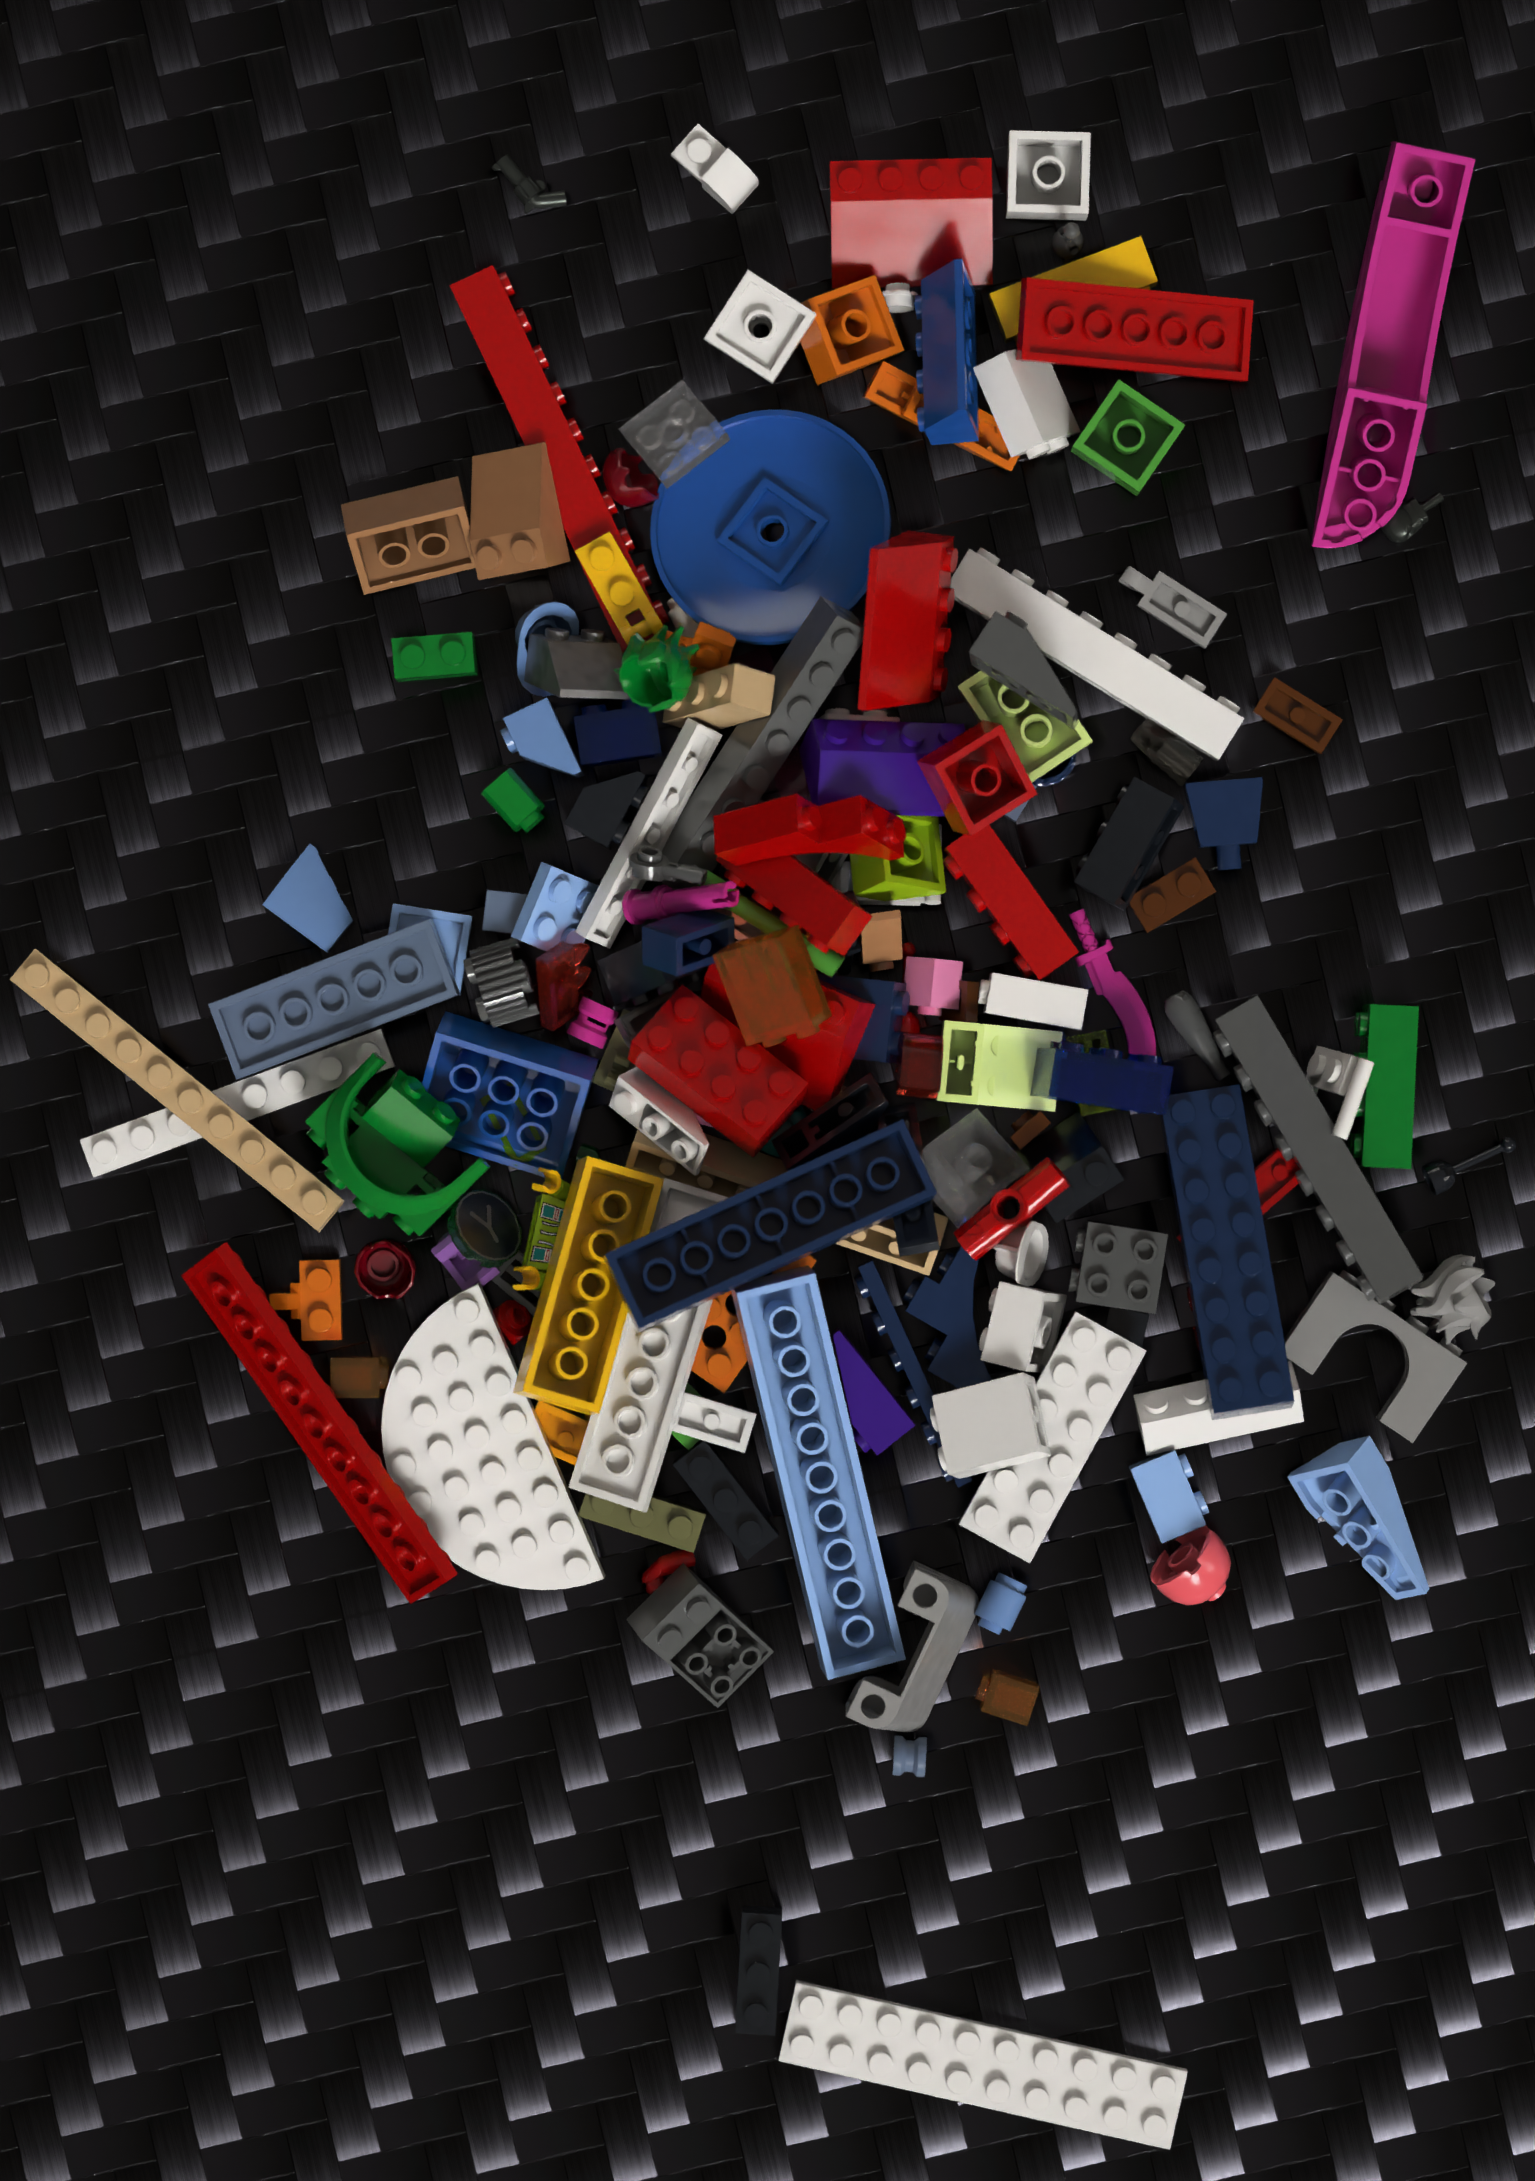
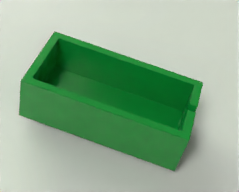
M1362 1005V1012L1355 1013L1354 1036L1361 1037L1360 1053L1354 1052L1353 1056L1374 1062L1355 1116L1357 1117L1356 1133H1349L1348 1150L1353 1158H1355L1358 1166L1411 1169L1419 1006Z

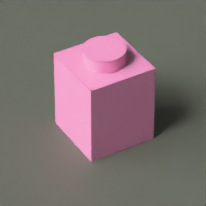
M906 957L904 983H906V991L910 996L909 1005L918 1006L917 1014L942 1016V1008L959 1010L961 991L959 989V981L962 980L963 962L936 958Z

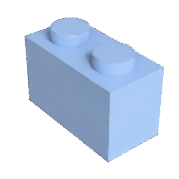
M1175 1450L1162 1452L1129 1466L1161 1543L1206 1525L1203 1515L1210 1512L1201 1491L1192 1492L1187 1478L1194 1476L1185 1453L1177 1456Z

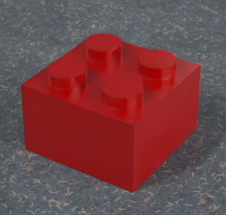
M983 720L917 761L952 830L958 833L972 836L1037 795L1002 724Z

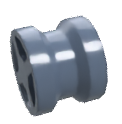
M894 1735L892 1775L901 1776L904 1772H912L916 1777H925L927 1737L906 1740L901 1735Z

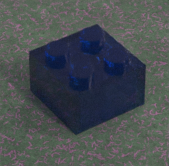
M632 700L621 702L622 709L607 711L605 704L581 708L582 715L574 716V723L582 767L591 768L663 757L657 711L650 713L649 707L638 705L632 702Z

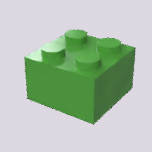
M1118 379L1072 446L1071 452L1137 496L1173 445L1185 424Z

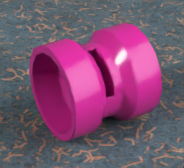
M583 996L578 1006L580 1013L577 1020L570 1023L566 1033L603 1049L608 1039L606 1031L609 1025L614 1024V1020L617 1019L619 1012ZM588 1017L600 1021L599 1025L587 1020Z

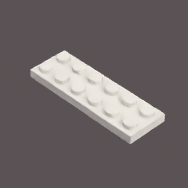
M1075 1311L1036 1381L1051 1456L986 1472L959 1521V1525L1030 1563L1147 1350Z

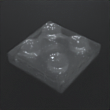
M683 380L619 428L624 438L666 489L731 440L726 431Z

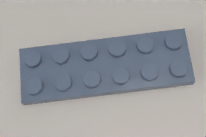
M428 919L210 1003L208 1006L237 1080L458 996L460 992L432 919Z

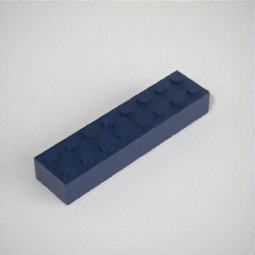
M1240 1084L1161 1096L1158 1109L1211 1419L1218 1420L1292 1408L1295 1400Z
M902 1119L605 1254L604 1260L637 1332H641L932 1200L937 1195V1191Z

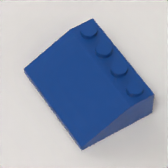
M445 1011L434 1037L422 1084L430 1095L438 1101L447 1103L454 1110L456 1116L461 1119L454 1137L445 1145L446 1147L545 1177L543 1172L538 1171L540 1167L555 1170L562 1179L599 1059L498 1027L493 1028L491 1025Z

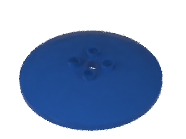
M769 409L752 411L726 419L710 427L690 442L675 458L659 485L657 491L659 498L654 501L650 524L651 549L659 576L673 600L691 619L698 624L701 621L725 630L740 643L778 645L791 643L820 596L851 612L867 596L870 548L891 539L892 522L890 503L882 477L867 452L854 438L834 424L814 415L791 410ZM773 523L782 525L784 533L779 540L769 542L763 539V531L768 525Z

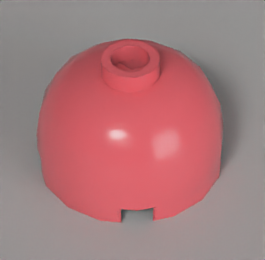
M1205 1525L1177 1537L1175 1540L1182 1545L1170 1556L1164 1550L1152 1567L1151 1581L1171 1601L1187 1606L1196 1605L1207 1600H1216L1226 1589L1225 1582L1229 1577L1231 1567L1230 1556L1221 1538Z

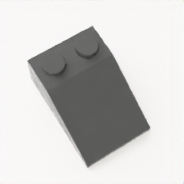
M995 611L969 651L971 665L1067 726L1075 729L1078 724L1077 710L1034 638L1026 629L1028 624L1011 612H1007L1003 616Z

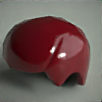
M617 448L611 451L604 461L603 481L607 491L617 503L631 508L643 506L659 498V493H657L659 488L657 477L653 473L645 474L640 472L638 464L642 458L627 454L624 448Z
M388 1238L373 1240L362 1247L356 1256L354 1273L359 1286L370 1295H373L374 1298L400 1299L413 1286L416 1264L412 1253L403 1243Z

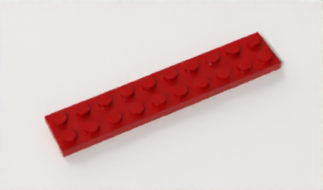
M225 1242L183 1273L181 1276L408 1602L412 1604L456 1576L458 1573L453 1567L449 1555L439 1547L429 1533L426 1522L416 1514L406 1500L403 1489L393 1481L383 1467L379 1455L369 1447L362 1437L358 1425L346 1414L337 1401L333 1389L323 1381L314 1368L310 1356L295 1341L287 1323L272 1308L264 1290L249 1275L241 1257Z

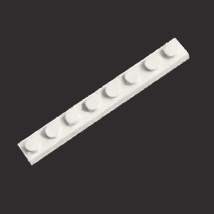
M382 1029L211 1092L246 1121L339 1088L372 1053H377L386 1062L377 1073L396 1066ZM168 1108L80 1139V1143L94 1178L203 1137Z

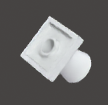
M747 270L704 337V340L773 384L817 314ZM758 325L767 326L769 329L768 336L764 338L755 337L753 334L755 327Z

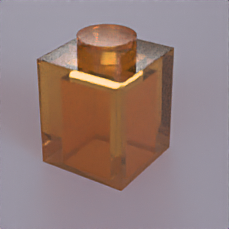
M333 1356L330 1358L331 1388L335 1392L336 1398H380L382 1396V1389L387 1388L389 1365H382V1356Z
M992 1668L989 1678L982 1676L975 1699L982 1701L980 1705L982 1712L1027 1726L1040 1687L1038 1683Z

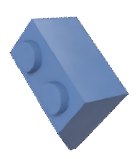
M548 698L503 718L507 727L501 729L500 732L512 754L519 752L520 756L525 760L575 778L584 776L582 768Z

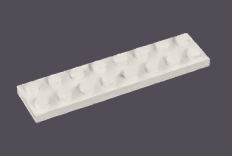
M664 1178L649 1234L729 1197ZM713 1299L641 1332H637L629 1312H627L600 1414L590 1416L568 1488L641 1512L648 1511Z

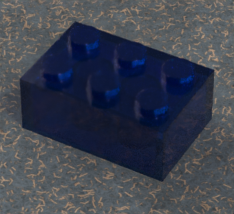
M1051 1041L1050 1048H1037L1030 1096L1144 1114L1166 1115L1173 1067L1161 1065L1162 1057L1128 1054V1059H1122L1123 1051L1091 1047L1089 1048V1053H1083L1084 1045L1061 1041Z

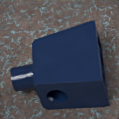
M1262 777L1194 782L1183 785L1198 848L1216 847L1217 870L1241 869L1240 845L1257 843L1263 787Z

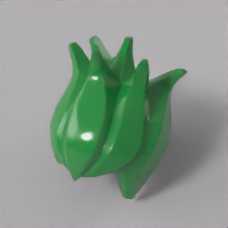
M663 625L655 636L646 642L638 632L635 633V635L630 637L629 645L622 656V666L614 669L619 675V681L624 692L628 694L632 702L649 707L650 713L670 708L678 701H682L692 685V676L697 668L691 666L690 658L700 647L698 644L679 647V639L684 630L682 626L678 627L667 640H665L668 630L667 625Z

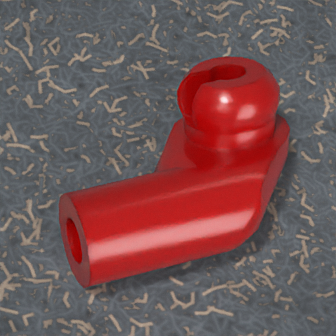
M680 1549L660 1556L642 1574V1583H645L647 1593L651 1595L665 1581L664 1576L672 1574L682 1563L688 1568L695 1566L694 1554Z

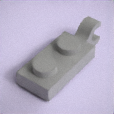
M1128 566L1119 579V582L1143 595L1136 606L1204 649L1227 615V613L1161 571H1158L1154 579L1151 580L1136 569Z

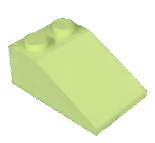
M979 671L958 685L959 694L979 723L985 720L1002 724L1031 782H1034L1093 742L1079 720L1075 729H1072L982 671Z

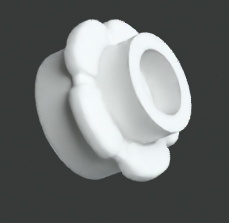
M890 283L885 286L886 291H882L890 313H905L914 310L915 295L918 294L915 291L910 292L909 284Z

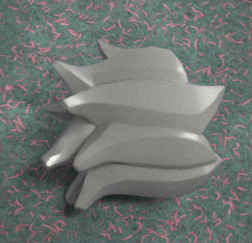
M1460 1254L1444 1260L1427 1280L1409 1288L1411 1293L1422 1297L1416 1300V1304L1419 1306L1410 1309L1411 1316L1435 1318L1430 1322L1429 1328H1437V1333L1444 1330L1445 1345H1448L1455 1335L1467 1329H1471L1474 1338L1477 1339L1481 1327L1491 1318V1309L1483 1295L1495 1286V1281L1481 1277L1484 1274V1270L1472 1267L1473 1263H1475V1257Z

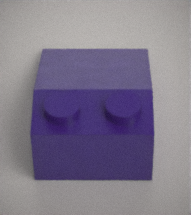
M838 1326L832 1332L851 1423L855 1427L852 1429L854 1440L865 1453L872 1449L878 1456L913 1428L915 1423Z

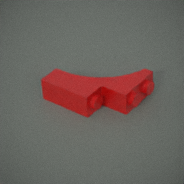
M793 794L713 816L715 854L736 866L767 858L807 853L858 854L890 861L904 857L906 830L903 820L862 795L817 806L802 796Z

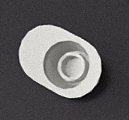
M1030 1221L1027 1226L1014 1230L994 1246L997 1269L1003 1275L1016 1280L1020 1285L1033 1286L1040 1278L1047 1260L1049 1241L1046 1227L1036 1221Z

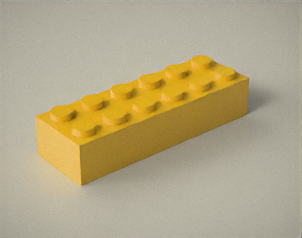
M590 1156L577 1160L513 1393L587 1415L600 1414L628 1312L604 1260V1256L612 1250L649 1234L664 1179Z

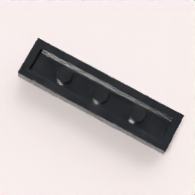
M915 1103L888 1107L877 1120L879 1130L903 1119L926 1168ZM932 1200L893 1217L900 1257L940 1250Z

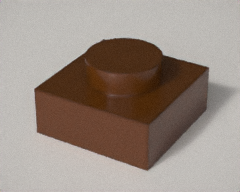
M959 981V989H961L959 1010L942 1008V1016H939V1020L977 1022L980 982Z
M1027 1110L1010 1125L1015 1132L1009 1138L1021 1150L1051 1122L1041 1111L1032 1115Z

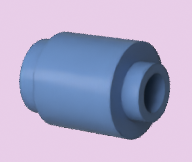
M998 1572L995 1581L990 1580L974 1613L981 1617L978 1625L1000 1635L1003 1628L1011 1631L1027 1598L1024 1596L1027 1586Z

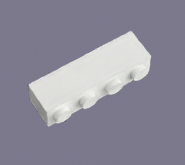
M1288 1361L1295 1401L1292 1408L1212 1420L1205 1379L1135 1394L1134 1401L1146 1456L1304 1422L1300 1389L1292 1362Z

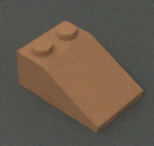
M546 442L472 456L470 544L478 580L547 568L570 561Z

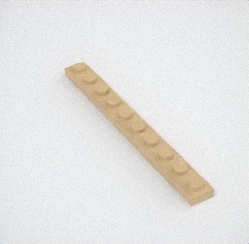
M37 949L33 950L10 978L13 983L318 1232L324 1228L345 1202Z

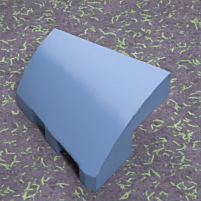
M312 844L307 846L262 904L327 953L332 951L353 922L346 905H344L337 891L336 885L319 856L317 848Z

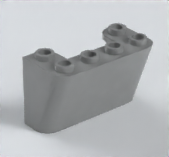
M913 1560L903 1584L904 1593L898 1606L929 1620L899 1686L874 1675L863 1677L854 1686L845 1705L846 1717L867 1727L913 1732L925 1724L976 1617L974 1613L978 1607L979 1598L974 1589Z

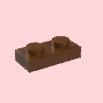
M1275 677L1271 680L1252 711L1255 715L1318 754H1322L1343 720Z
M1195 857L1135 893L1129 905L1145 932L1148 933L1212 895L1216 890Z

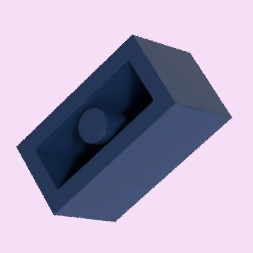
M710 909L682 912L642 926V964L674 976H679L735 956L734 917Z

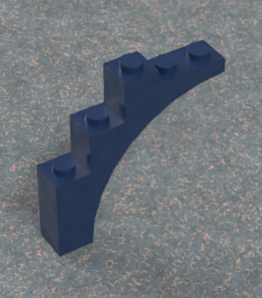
M961 1245L955 1255L947 1252L936 1271V1273L942 1275L939 1282L924 1275L921 1282L914 1278L902 1298L908 1302L905 1308L906 1312L946 1334L943 1340L938 1338L933 1340L924 1358L930 1361L927 1366L929 1372L959 1389L992 1380L984 1361L981 1360L982 1355L978 1347L973 1319V1287L979 1259L977 1261L973 1260Z

